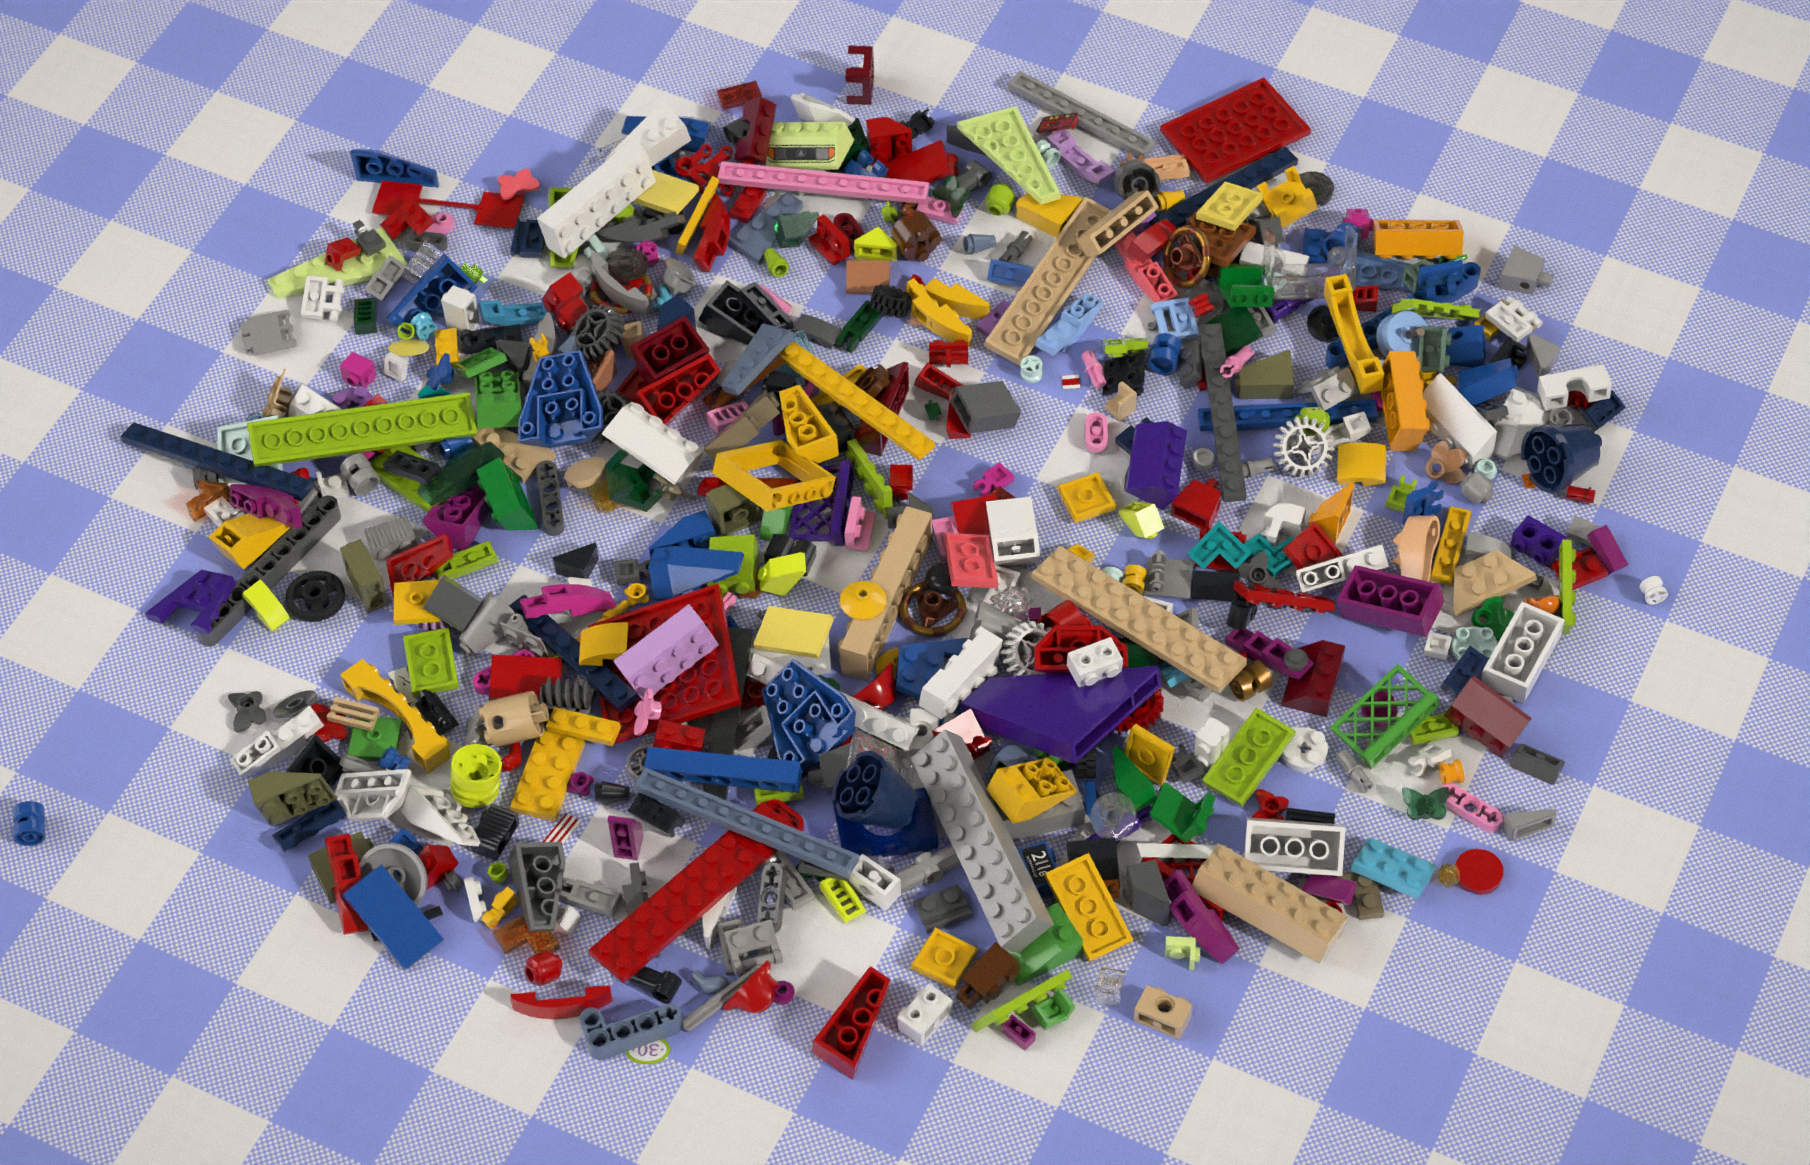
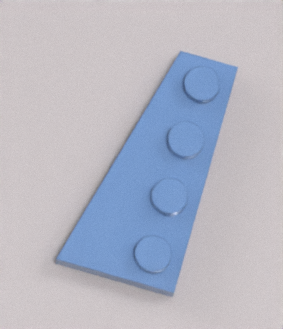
M1354 249L1344 274H1347L1351 287L1378 286L1380 289L1411 291L1402 281L1404 266H1411L1413 264L1389 258H1380L1378 255Z

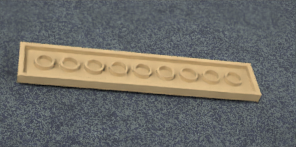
M1085 196L987 337L984 347L1021 367L1022 359L1031 354L1035 348L1036 339L1046 332L1098 256L1086 257L1076 239L1110 213L1111 210Z
M1059 546L1031 574L1032 580L1063 599L1072 601L1076 607L1218 694L1247 664V659L1062 546Z

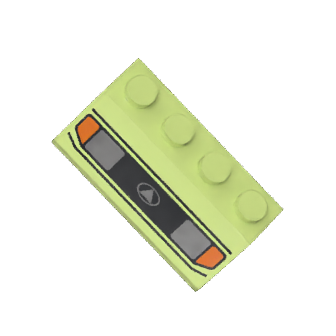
M774 122L766 166L801 170H838L854 139L845 122Z

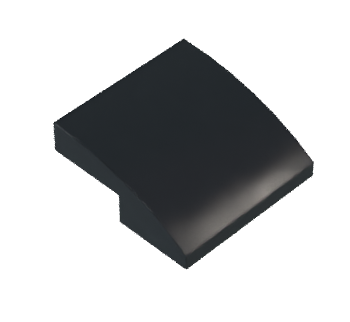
M1115 838L1067 842L1068 862L1089 853L1102 880L1118 879L1120 889Z

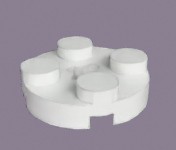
M1291 727L1296 731V735L1281 754V759H1284L1290 769L1297 772H1311L1315 767L1319 765L1321 767L1326 761L1328 752L1325 735L1311 728ZM1304 746L1307 747L1309 750H1306L1305 753H1301V749H1299V747Z

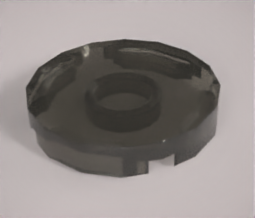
M1316 171L1299 174L1306 190L1310 188L1314 194L1317 205L1323 206L1331 201L1334 195V184L1328 176Z
M624 248L612 251L606 257L609 275L615 279L624 281L636 280L647 273V256L637 249L630 248V251H624Z

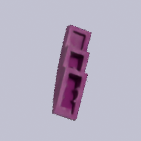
M1247 628L1244 630L1233 629L1225 637L1226 645L1239 653H1247V658L1253 661L1259 660L1265 667L1298 680L1314 664V662L1308 659L1307 665L1301 671H1291L1284 663V656L1287 651L1293 648L1278 638L1274 641L1260 631L1254 634Z

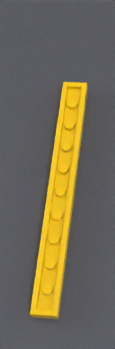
M795 341L779 353L787 366L920 461L936 447L933 440Z

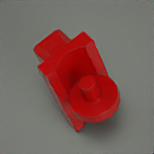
M934 340L929 342V364H946V368H951V364H968V342L964 340H955L954 342Z

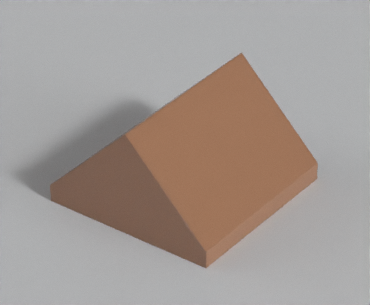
M849 258L846 268V294H873L874 287L880 284L883 286L889 285L890 287L891 259Z
M613 350L606 351L603 356L599 355L600 361L593 359L594 362L586 360L597 394H599L600 390L603 393L606 392L617 373Z

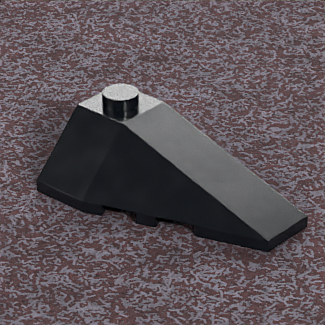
M726 280L707 302L698 320L716 333L748 345L764 322L738 296L741 289Z

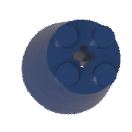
M1584 424L1540 425L1533 428L1531 431L1526 432L1521 445L1522 460H1526L1531 473L1529 476L1530 480L1539 489L1548 493L1565 489L1591 468L1598 465L1602 439Z
M864 751L855 755V761L846 770L842 768L832 792V802L836 804L837 814L850 822L886 829L907 826L911 822V814L918 799V792L910 786L883 756L873 751Z

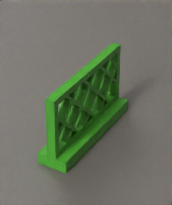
M1397 664L1331 725L1330 730L1360 756L1364 763L1372 770L1439 707V700L1432 691L1429 692L1405 669ZM1397 673H1400L1405 678V686H1391V679ZM1408 690H1418L1424 696L1418 701H1408ZM1378 691H1388V701L1374 702V695ZM1391 691H1405V701H1391ZM1388 706V717H1374V707ZM1391 706H1405V713L1401 717H1391ZM1361 707H1371V717L1357 718V711ZM1371 722V733H1357V723ZM1374 722H1388V729L1384 733H1374ZM1344 723H1354V733H1343L1338 728ZM1357 738H1371V745L1363 752L1357 746Z

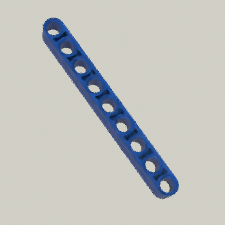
M1474 262L1464 263L1462 280L1456 281V295L1447 297V288H1443V284L1435 285V299L1426 300V292H1423L1422 289L1405 299L1453 303L1478 287L1481 272L1480 266ZM1392 307L1361 324L1371 351L1378 348L1376 340L1378 326L1385 317L1392 315ZM1340 338L1327 346L1325 364L1329 369L1337 366L1342 369L1349 365Z

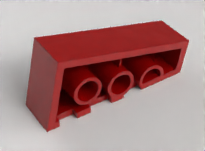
M708 353L637 391L632 402L641 405L647 413L660 418L662 423L668 426L715 382L721 370Z
M869 966L813 1040L811 1053L853 1080L888 994L891 979Z

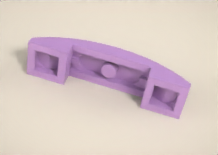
M1066 130L1056 131L1046 137L1051 148H1056L1060 151V159L1085 180L1099 184L1115 174V170L1103 160L1095 161L1076 145V138Z

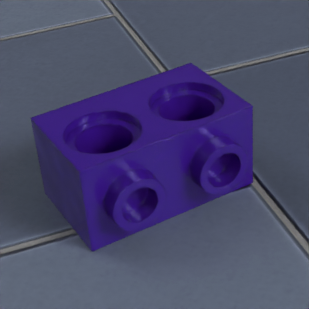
M1527 515L1513 532L1510 546L1515 548L1516 551L1531 557L1537 563L1550 568L1551 562L1556 561L1559 557V547L1562 540H1567V537Z

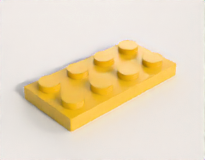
M547 730L544 731L542 737L536 738L511 802L510 810L518 814L556 822L568 791L567 786L571 783V775L575 773L584 749L585 740Z
M1089 853L1045 873L1044 877L1057 902L1083 939L1082 950L1088 962L1133 942L1134 939Z

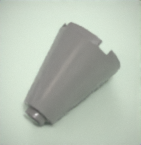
M490 591L486 594L459 637L461 641L459 646L468 655L471 652L473 654L479 653L505 636L499 623L507 624L509 618L515 612L499 596L495 595L493 597V593Z
M979 602L969 640L973 641L975 639V631L981 626L1003 639V641L1008 640L1006 637L1007 633L1012 632L1013 627H1019L1024 622L986 602ZM1025 635L1022 639L1032 643L1034 636Z

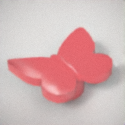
M522 169L513 177L502 175L497 179L498 184L501 186V198L504 200H508L515 195L524 196L526 192L537 191L540 188L539 181L535 177H531L529 169Z

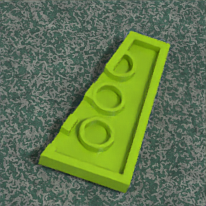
M1401 299L1400 303L1392 305V314L1412 311L1422 317L1472 321L1480 318V309H1474L1472 305L1456 306L1452 303H1437L1419 299Z
M857 440L847 441L848 451L845 452L847 460H850L851 464L853 463L858 480L862 479L864 482L866 494L872 496L876 511L881 512L884 519H888L887 508L893 507L891 487L884 485L885 480L881 473L877 474L872 461L868 462L867 454Z
M1066 969L971 1023L974 1031L978 1032L993 1022L998 1026L1010 1019L1009 1013L1014 1011L1015 1015H1018L1028 1009L1027 1003L1032 1000L1034 1004H1037L1048 998L1046 995L1048 991L1052 990L1055 994L1058 989H1064L1067 987L1065 982L1073 978L1069 970Z

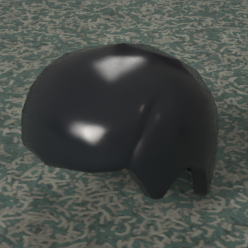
M939 563L933 565L926 572L924 582H926L927 589L945 595L959 587L951 585L948 564Z

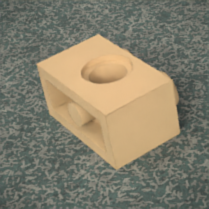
M1146 985L1134 1009V1021L1180 1040L1192 1016L1193 1004L1182 997H1174L1167 994L1161 988H1153ZM1160 1009H1167V1010H1169V1011H1168V1012H1161V1011H1159V1010H1160Z

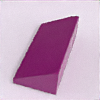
M1607 525L1587 534L1601 562L1608 570V575L1629 565Z
M1311 874L1302 887V891L1317 899L1351 906L1357 882L1328 875Z

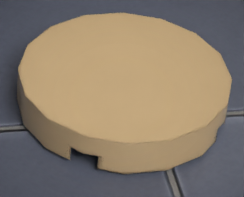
M590 457L576 462L565 472L564 478L568 486L582 489L598 483L603 474L606 476V461L601 457Z

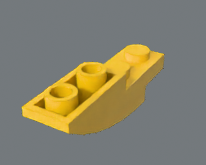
M914 278L907 281L906 292L912 298L911 313L925 327L950 342L964 340L968 342V347L971 346L972 331L967 324L964 325L959 319L957 312L947 304L939 307L938 302L932 299L927 294L925 287Z

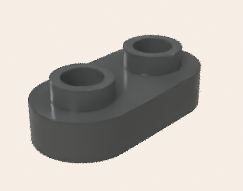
M412 231L405 236L406 247L412 251L438 254L445 251L448 247L447 237L441 233L423 232L421 235H418L415 231Z

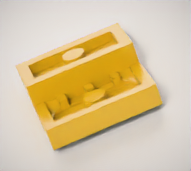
M1363 442L1338 444L1337 481L1339 485L1349 484L1350 482H1362L1363 486L1366 487L1386 483V446Z
M607 623L582 630L579 665L602 666L603 659L615 660L627 651L628 623Z

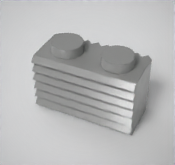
M405 515L399 519L396 518L390 522L387 521L381 525L378 524L373 526V528L369 527V529L364 530L374 561L385 560L392 555L418 546L411 524Z

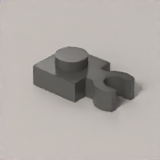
M638 559L615 561L617 585L640 582V577L650 579V573L647 570L649 569L650 560H645L642 564H638Z
M1182 744L1178 745L1180 753L1173 754L1171 764L1173 771L1181 782L1185 784L1204 775V769L1193 753L1186 756L1185 747Z

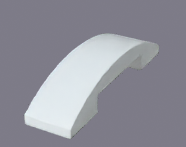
M1365 412L1343 417V423L1330 426V433L1325 437L1326 439L1333 438L1334 441L1327 443V446L1337 449L1338 444L1352 443L1371 432L1372 429ZM1296 431L1289 436L1286 448L1295 444ZM1306 436L1309 441L1319 440L1318 436ZM1302 440L1301 445L1296 449L1304 451L1305 454L1306 449L1314 444H1306ZM1321 446L1313 449L1311 455L1320 453ZM1298 453L1288 454L1289 456H1300Z

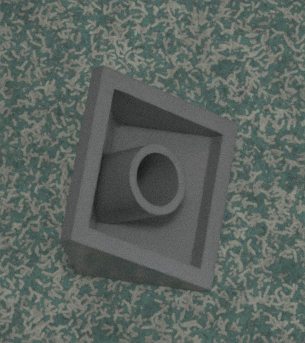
M443 575L423 609L463 632L483 598Z

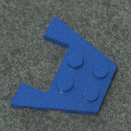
M969 638L899 646L895 690L920 700L922 688L940 668L943 669L944 657L951 658L954 654L959 656L963 649V644ZM961 703L953 712L955 717L963 713Z

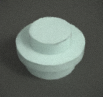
M1482 459L1475 465L1474 473L1479 471L1490 480L1497 474L1494 462L1489 459Z

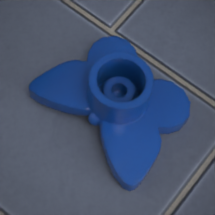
M444 353L439 365H435L428 370L426 377L429 380L425 386L429 385L433 390H437L440 383L445 385L451 383L454 377V369L451 368V363H449V354Z

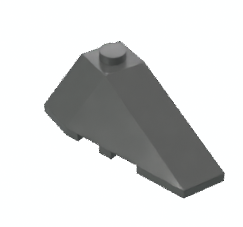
M562 842L515 843L508 859L512 880L529 932L554 931L563 872L566 865Z

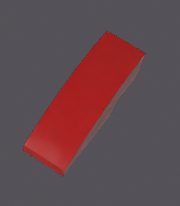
M1164 219L1133 239L1128 251L1144 264L1152 256L1155 257L1164 250L1169 236L1177 228L1170 221Z

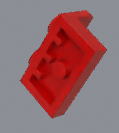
M824 214L817 217V233L810 236L808 241L834 266L850 256L849 238Z

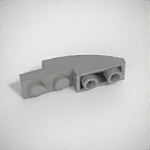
M546 312L543 320H540L538 323L536 335L532 337L534 341L541 339V334L544 333L548 340L547 349L550 355H556L557 341L551 313ZM533 354L530 358L528 370H525L522 375V383H524L526 393L529 391L537 367Z

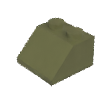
M725 484L706 493L708 516L720 537L730 536L761 521L760 507L730 485Z

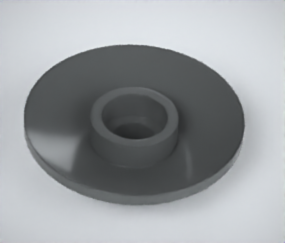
M313 690L296 693L280 702L273 710V714L276 718L295 717L316 701L317 694Z

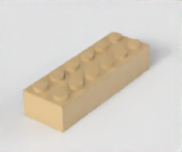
M1221 844L1215 848L1198 869L1192 887L1200 896L1317 963L1322 961L1339 938L1348 916L1337 909L1330 907L1316 897L1300 890Z

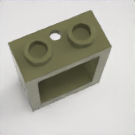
M359 539L340 547L346 574L367 613L389 605L382 576L362 540Z

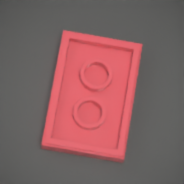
M944 533L943 540L951 585L997 588L998 579L989 535Z

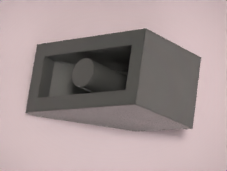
M1265 215L1248 219L1250 225L1256 226L1254 237L1258 244L1275 248L1278 247V243L1284 242L1280 216Z

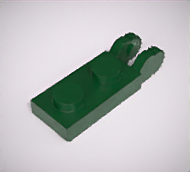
M866 300L843 327L842 332L835 341V345L842 347L846 343L848 336H850L852 339L849 341L846 351L853 353L858 347L859 342L864 340L884 316L882 312H877L876 309L871 308L870 301Z

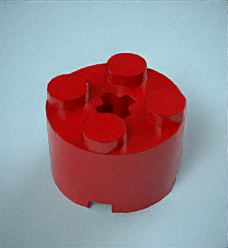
M1070 600L1060 603L1040 616L1037 624H1044V629L1048 627L1053 628L1055 625H1091L1088 616L1082 615Z

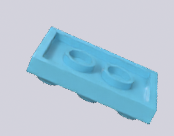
M1369 837L1352 863L1350 871L1419 899L1434 875L1437 865Z

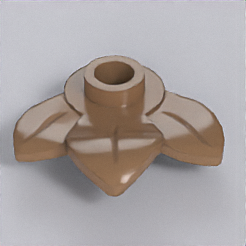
M1445 440L1437 443L1431 450V459L1425 465L1426 474L1432 479L1442 478L1449 484L1463 481L1466 475L1460 467L1467 458V452L1462 449L1449 450ZM1434 464L1440 465L1441 470L1439 472L1433 470Z

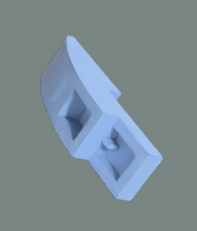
M1086 292L1062 312L1061 319L1036 339L1035 346L1052 356L1060 350L1065 352L1092 323L1103 307L1104 302Z

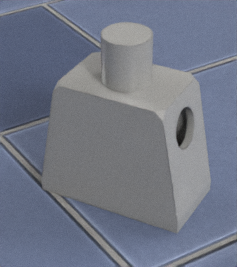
M1514 245L1502 270L1498 288L1533 294L1538 284L1550 287L1554 275L1543 272L1545 265L1543 258Z

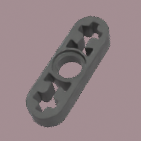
M773 862L767 864L762 871L757 923L770 920L771 918L774 920L772 924L775 933H777L782 926L787 872L784 867ZM776 870L777 872H779V875L775 876L773 879L770 877V875L775 873ZM772 892H776V902L768 905L767 896Z

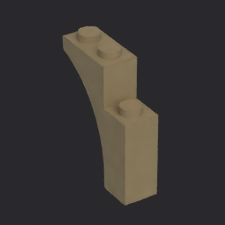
M765 389L731 424L705 444L703 450L715 463L717 453L742 448L759 434V429L780 413L779 398L773 391L769 393Z

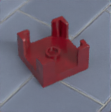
M849 45L848 54L864 55L863 68H846L845 81L847 83H862L863 96H847V104L871 105L874 85L873 46Z

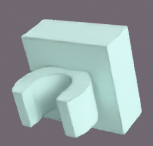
M595 234L588 239L592 246L587 247L584 253L590 260L591 252L593 251L604 260L608 259L609 252Z

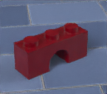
M762 97L745 102L742 121L749 124L750 129L743 139L738 140L734 160L741 163L749 161L755 165L766 163L777 104Z

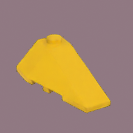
M796 385L780 391L779 395L786 437L795 453L817 463L839 456L837 435L801 386Z

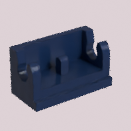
M1469 646L1443 681L1440 688L1445 692L1451 691L1454 697L1457 698L1473 675L1475 677L1478 676L1489 658L1472 646Z

